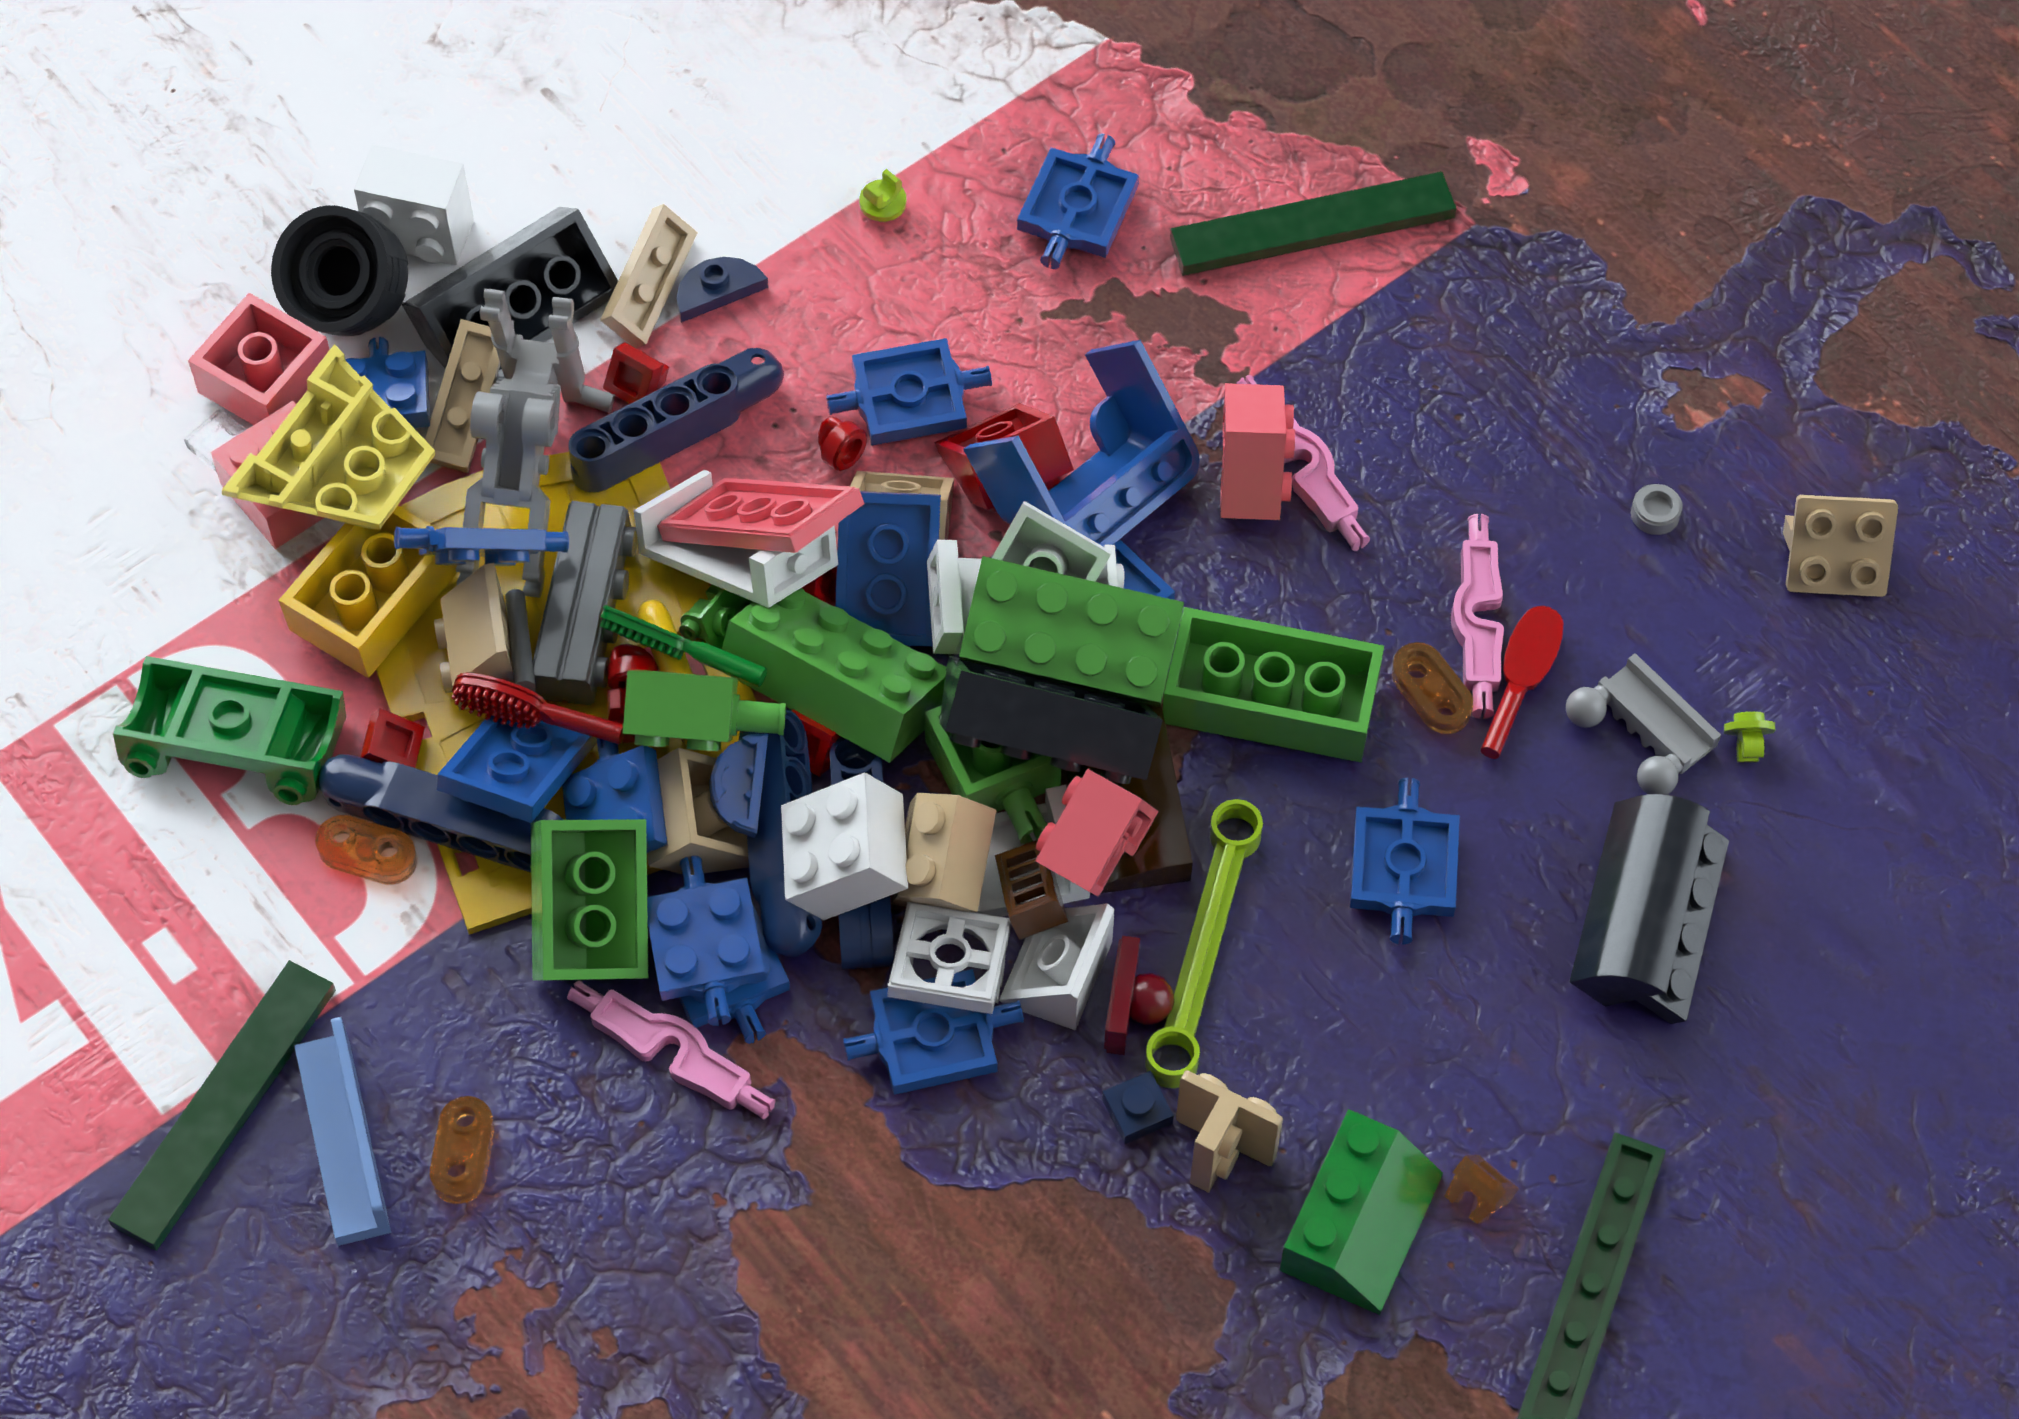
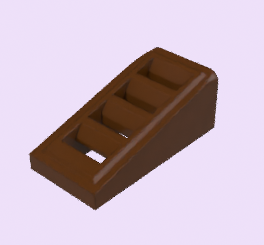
M1038 840L995 855L1008 917L1019 940L1069 922L1055 873L1036 862V859H1033L1040 853V851L1036 850ZM1038 868L1040 869L1037 872L1031 873L1029 875L1014 880V877L1028 873ZM1039 882H1043V883H1041V884H1038V885H1035V886H1033V887H1030V888H1027V889H1024V890H1022V891L1017 892V890H1020V889H1022V888L1031 886V885L1036 884V883H1039ZM1045 894V896H1042V897H1040V898H1037V899H1034V900H1031V901H1029V902H1026V903L1021 904V902H1024V901H1027V900H1029V899H1032V898H1035V897H1037V896H1040V895Z

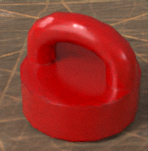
M836 417L826 418L822 421L818 431V443L822 460L837 471H843L852 467L865 450L867 444L865 430L848 420L841 421Z
M621 644L614 647L610 654V663L607 666L609 688H626L628 670L658 671L657 663L652 655L645 649L633 644Z

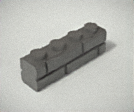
M571 501L568 505L563 531H567L569 534V549L566 553H557L533 658L535 692L543 697L544 700L557 702L566 700L568 703L592 705L595 702L597 688H606L608 683L607 666L610 663V659L604 657L607 643L615 644L618 638L617 633H612L600 627L603 619L600 617L603 611L602 607L607 605L615 608L617 599H626L629 586V572L623 569L626 556H635L638 540L636 527H631L628 509L624 506L606 504L596 506L594 503Z

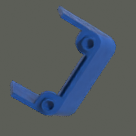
M1141 340L1092 349L1085 354L1107 396L1094 407L1090 416V430L1100 450L1050 491L1045 486L1019 435L974 443L963 449L1003 521L1011 525L1025 501L1103 547L1105 545H1113L1195 477L1200 464L1198 449Z

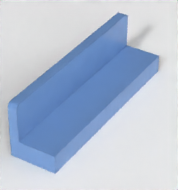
M342 1017L331 1019L334 1036L294 1045L334 1237L337 1245L341 1246L391 1233L350 1041Z

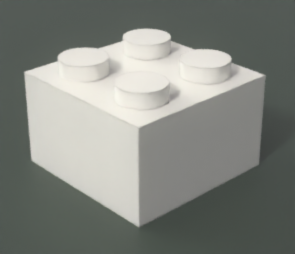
M372 144L353 189L358 211L366 213L384 224L398 237L407 255L419 257L430 263L444 262L457 265L474 222L464 163Z
M864 772L781 805L786 901L826 920L908 889L905 866L907 855L902 793Z

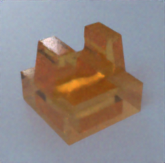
M1479 1154L1465 1155L1452 1172L1455 1175L1444 1197L1451 1203H1458L1466 1192L1474 1193L1477 1198V1207L1472 1211L1469 1218L1476 1224H1482L1502 1206H1507L1519 1191V1188Z

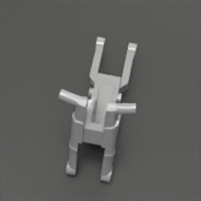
M485 289V307L481 306L480 318L489 322L492 343L496 348L504 377L496 379L495 384L490 388V393L477 392L473 400L470 420L472 438L485 439L486 448H483L481 455V467L484 468L483 478L467 489L463 528H483L485 505L493 504L530 509L528 529L533 528L547 531L551 501L539 487L540 475H547L549 469V456L543 455L544 447H551L558 433L560 389L564 402H576L611 413L615 395L583 385L585 372L578 348V336L574 331L572 323L574 313L573 299L553 297V315H549L548 322L554 343L523 340L522 335H516L513 327L514 321L511 320L506 302L505 291ZM545 552L530 554V562L524 563L522 579L526 580L523 588L525 596L540 598L542 595L545 578L543 567ZM479 561L466 562V565L456 566V571L460 572L457 585L479 569Z

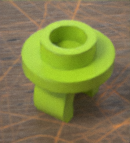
M885 169L882 172V179L868 183L861 190L859 204L864 215L874 221L887 222L898 218L904 212L907 198L905 190L902 188V181L889 170Z
M1763 712L1736 713L1733 715L1734 722L1724 724V734L1737 736L1736 750L1738 762H1759V758L1764 757L1763 735L1776 731L1775 722L1765 720Z

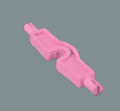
M1247 375L1246 380L1241 378L1236 384L1257 383L1253 376ZM1294 419V459L1284 458V464L1299 459L1309 463L1293 475L1292 486L1294 492L1315 513L1328 532L1338 529L1353 551H1358L1359 546L1361 549L1369 543L1370 537L1366 535L1356 521L1358 505L1334 474V460L1329 448L1316 434L1300 427Z
M1473 514L1468 517L1469 540L1463 542L1461 549V585L1456 592L1451 610V626L1455 638L1463 647V687L1465 690L1473 692L1472 715L1480 719L1483 710V719H1487L1494 715L1493 692L1498 691L1501 682V650L1504 627L1499 622L1478 618L1473 613L1500 608L1503 590L1498 567V544L1495 541H1489V517L1481 514L1478 530V514Z
M580 980L574 983L575 989L571 987L567 999L589 1011L595 1028L615 1039L641 1061L647 1062L652 1060L666 1045H678L680 1049L669 1067L670 1076L675 1082L711 1098L729 1110L734 1109L739 1103L760 1116L763 1120L769 1116L768 1111L771 1112L773 1110L776 1100L771 1099L751 1086L749 1072L711 1050L700 1031L686 1020L670 1014H652L615 990H609L603 996Z

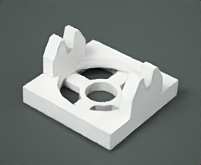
M908 902L888 983V997L992 1014L994 1004L999 1001L1000 986L1002 987L1006 949L1011 930L1009 918ZM947 929L946 934L936 937L932 942L919 940L928 933ZM966 932L974 935L985 944L988 952L971 949L968 941L963 938V933ZM954 944L963 949L965 956L959 962L945 963L936 957L935 952L942 945ZM914 958L929 960L931 965L938 970L935 983L925 982L916 975L913 969ZM967 966L987 969L986 973L972 985L963 988L952 986L954 974L963 971Z

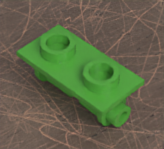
M711 584L705 591L708 600L700 598L681 617L679 631L686 639L691 641L696 640V638L704 639L706 643L722 649L729 621L753 601Z

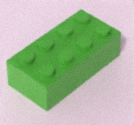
M982 556L959 658L1161 707L1184 602Z
M803 588L798 589L769 608L752 602L729 621L722 650L768 669L766 678L760 687L738 679V681L780 704L781 702L786 703V707L791 710L798 711L889 763L925 730V712L942 705L946 666L936 662L928 654L917 652L891 638L888 633L874 629L855 619L843 609L831 606L808 594Z
M1184 607L1164 691L1163 715L1165 724L1362 762L1384 645Z

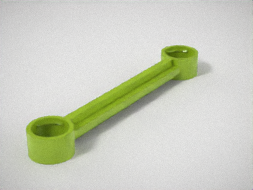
M1233 799L1225 801L1212 814L1210 842L1214 848V853L1174 991V1005L1167 1016L1165 1027L1156 1031L1151 1036L1146 1048V1071H1151L1157 1084L1162 1087L1179 1088L1180 1079L1186 1070L1195 1074L1198 1070L1200 1049L1195 1038L1197 1026L1244 858L1252 855L1259 847L1263 827L1261 813L1253 804L1244 800ZM1239 818L1250 823L1254 833L1245 840L1235 841L1224 837L1217 827L1224 820ZM1172 1044L1186 1049L1190 1054L1191 1061L1185 1068L1172 1071L1160 1067L1152 1055L1158 1048Z

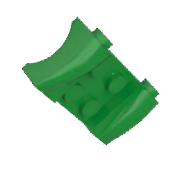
M146 656L132 709L125 721L117 725L113 732L118 760L130 774L139 778H150L153 775L166 773L172 757L265 773L266 785L269 791L280 802L288 805L311 802L316 799L320 789L318 783L320 769L328 759L332 758L347 717L344 694L340 690Z

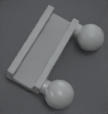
M1636 653L1630 656L1626 666L1610 679L1605 676L1598 682L1595 688L1582 687L1576 689L1569 695L1566 701L1567 716L1575 725L1588 728L1599 724L1606 714L1607 705H1609L1616 720L1623 718L1626 721L1627 731L1630 734L1637 732L1645 748L1650 745L1654 748L1655 756L1644 760L1637 772L1638 784L1647 794L1667 795L1672 792L1678 783V773L1683 774L1718 746L1721 734Z

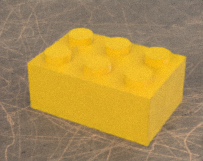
M397 506L381 529H368L344 523L278 601L290 631L369 678L458 573L456 571L457 565H436L435 556L419 555V549H396L394 545L396 527L426 528V526H432L402 507Z

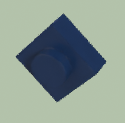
M1151 1071L1102 1091V1101L1124 1144L1173 1124L1174 1115Z

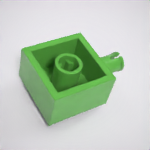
M636 669L628 670L623 734H634L635 745L666 747V745H669L670 738L687 739V749L718 751L721 750V742L733 740V736L737 735V731L774 733L783 736L786 703L740 700V695L737 694L738 678Z
M942 705L926 711L925 742L952 795H959L996 809V812L1006 810L1021 844L1024 845L1033 841L1030 836L1032 832L1036 840H1038L1048 823L1043 818L1033 797L1046 793L1047 788L1061 785V768L1050 764L1052 757L1032 753L1030 760H1023L1001 753V745L982 740L980 748H974L955 743L950 740L951 733L946 732L939 723Z

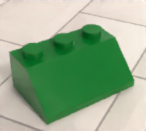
M1348 1109L1284 1245L1279 1271L1380 1315L1442 1179L1443 1172L1400 1131Z

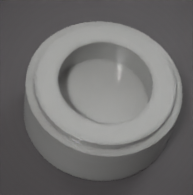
M1650 484L1642 487L1635 494L1631 507V518L1634 524L1640 530L1653 535H1662L1672 531L1677 526L1682 513L1680 496L1672 488L1662 484Z

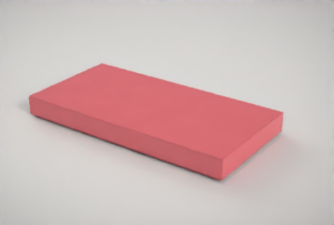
M724 478L662 520L657 527L662 540L667 542L796 553L865 503L859 488Z

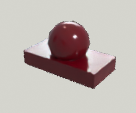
M1122 936V939H1119L1105 1027L1104 1049H1106V1053L1125 1055L1130 1017L1133 1021L1143 1025L1157 1024L1170 1014L1174 1005L1173 990L1162 976L1154 973L1137 975L1140 938Z

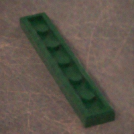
M1441 171L1170 228V240L1181 273L1184 276L1455 218L1457 208L1444 174Z
M290 960L287 962L109 1217L108 1221L111 1227L155 1251L158 1250L295 1051L294 1045L300 1044L335 993L336 989L333 982Z
M1614 1132L1517 1419H1577L1666 1150Z

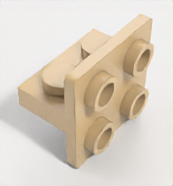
M1815 495L1797 496L1794 516L1785 515L1783 535L1790 550L1786 577L1787 590L1802 593L1885 596L1888 588L1898 513L1896 501L1891 499Z
M1188 1070L1184 1072L1180 1079L1176 1120L1200 1132L1194 1144L1190 1184L1209 1193L1217 1177L1224 1180L1228 1178L1237 1161L1239 1152L1267 1166H1272L1277 1157L1283 1121L1282 1116L1277 1114L1276 1110L1264 1100L1256 1097L1246 1099L1229 1091L1221 1080L1206 1073L1197 1075Z

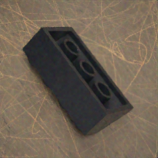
M557 207L401 305L426 348L446 369L460 320L463 319L489 326L488 321L481 320L480 308L481 306L485 307V289L505 291L506 302L511 320L514 321L513 327L516 335H522L523 340L545 342L553 337L548 322L549 315H553V297L573 299L574 313L572 323L574 324L609 302L618 280L579 208Z
M949 656L939 723L946 732L951 733L950 740L961 745L980 748L983 740L1001 745L1000 752L1014 758L1030 760L1032 753L1052 757L1050 764L1057 768L1080 772L1082 765L1102 769L1100 776L1107 780L1130 784L1132 777L1147 780L1163 720L1144 703Z

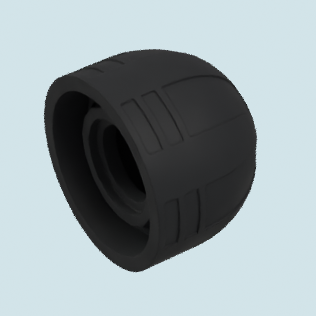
M320 206L310 209L295 218L285 228L277 241L271 263L273 290L283 310L289 316L310 328L331 335L357 336L382 325L385 321L391 319L400 308L406 296L408 259L398 237L377 219L366 213L342 206Z

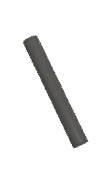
M512 589L506 593L505 602L514 683L535 692L536 686L525 594L519 589Z

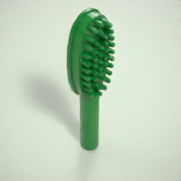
M607 605L602 607L603 611L600 617L603 619L600 627L612 633H617L628 640L660 651L678 660L682 659L684 652L688 653L702 664L758 687L763 684L768 670L766 667L708 643L691 641Z

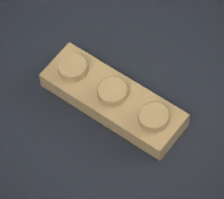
M665 204L652 208L600 321L634 348L647 344L698 233Z
M463 319L460 320L431 416L430 427H428L425 440L435 450V456L430 461L432 464L465 473L469 472L478 438H472L470 430L473 400L477 392L490 393V388L495 384L500 368V361L496 348L492 343L489 326Z

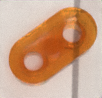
M1420 642L1409 643L1401 647L1394 656L1391 672L1392 679L1420 718L1430 729L1442 734L1456 733L1465 728L1471 718L1473 698L1470 691L1442 655L1434 647ZM1417 670L1422 672L1425 676L1422 678H1414L1409 674V672ZM1448 708L1454 714L1444 715L1439 713L1438 709Z
M337 815L324 821L316 832L315 844L323 863L332 869L381 884L395 885L411 877L417 867L418 858L414 843L402 831L349 815ZM345 833L349 835L348 839L343 842L333 841L334 837L339 834ZM387 848L397 849V852L391 857L381 856V853Z
M472 1096L455 1098L445 1105L439 1116L430 1165V1179L436 1194L448 1203H467L475 1199L485 1186L495 1125L490 1108L479 1098ZM464 1115H470L475 1118L472 1124L465 1127L456 1124L457 1120ZM454 1165L466 1167V1170L460 1176L453 1177L447 1174L448 1170Z

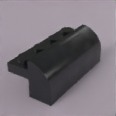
M1662 794L1640 795L1614 803L1569 981L1605 1007L1636 1000L1670 1024L1687 1021L1729 844L1727 838L1707 825L1710 811L1697 803L1680 797Z

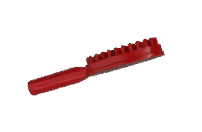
M1536 606L1529 609L1519 620L1510 636L1503 666L1505 680L1508 684L1480 749L1481 753L1488 758L1497 759L1500 757L1526 692L1538 686L1550 671L1557 657L1563 637L1564 623L1561 615L1551 607Z
M469 672L460 673L455 678L452 688L453 695L451 699L455 700L454 704L459 705L461 702V710H465L466 706H468L470 714H473L474 710L478 711L477 717H481L485 713L486 720H489L491 715L495 716L493 719L494 723L500 718L502 719V725H505L508 720L510 721V727L514 726L515 722H517L518 728H521L524 723L526 724L525 728L529 729L530 726L533 728L536 724L543 721L547 724L619 745L625 737V734H623V724L547 703L539 694L521 685L500 678Z

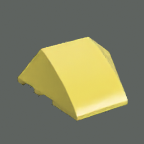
M334 344L308 377L306 393L259 454L255 456L250 453L221 491L222 495L324 517L368 529H381L433 459L435 450L396 408L391 409L373 390V384L365 375L361 377L345 360V354Z

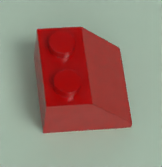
M1021 403L935 442L939 454L969 501L991 512L997 511L963 450L968 445L1019 435L1047 489L1060 483V476L1074 470L1055 417Z

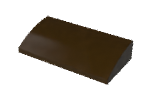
M1147 704L1163 720L1147 780L1132 777L1130 784L1111 781L1143 799L1156 809L1158 814L1134 856L1123 853L1101 893L1191 881L1193 861L1162 705L1157 707ZM1082 765L1080 772L1066 770L1068 784L1076 776L1082 778L1087 768L1100 775L1102 769Z

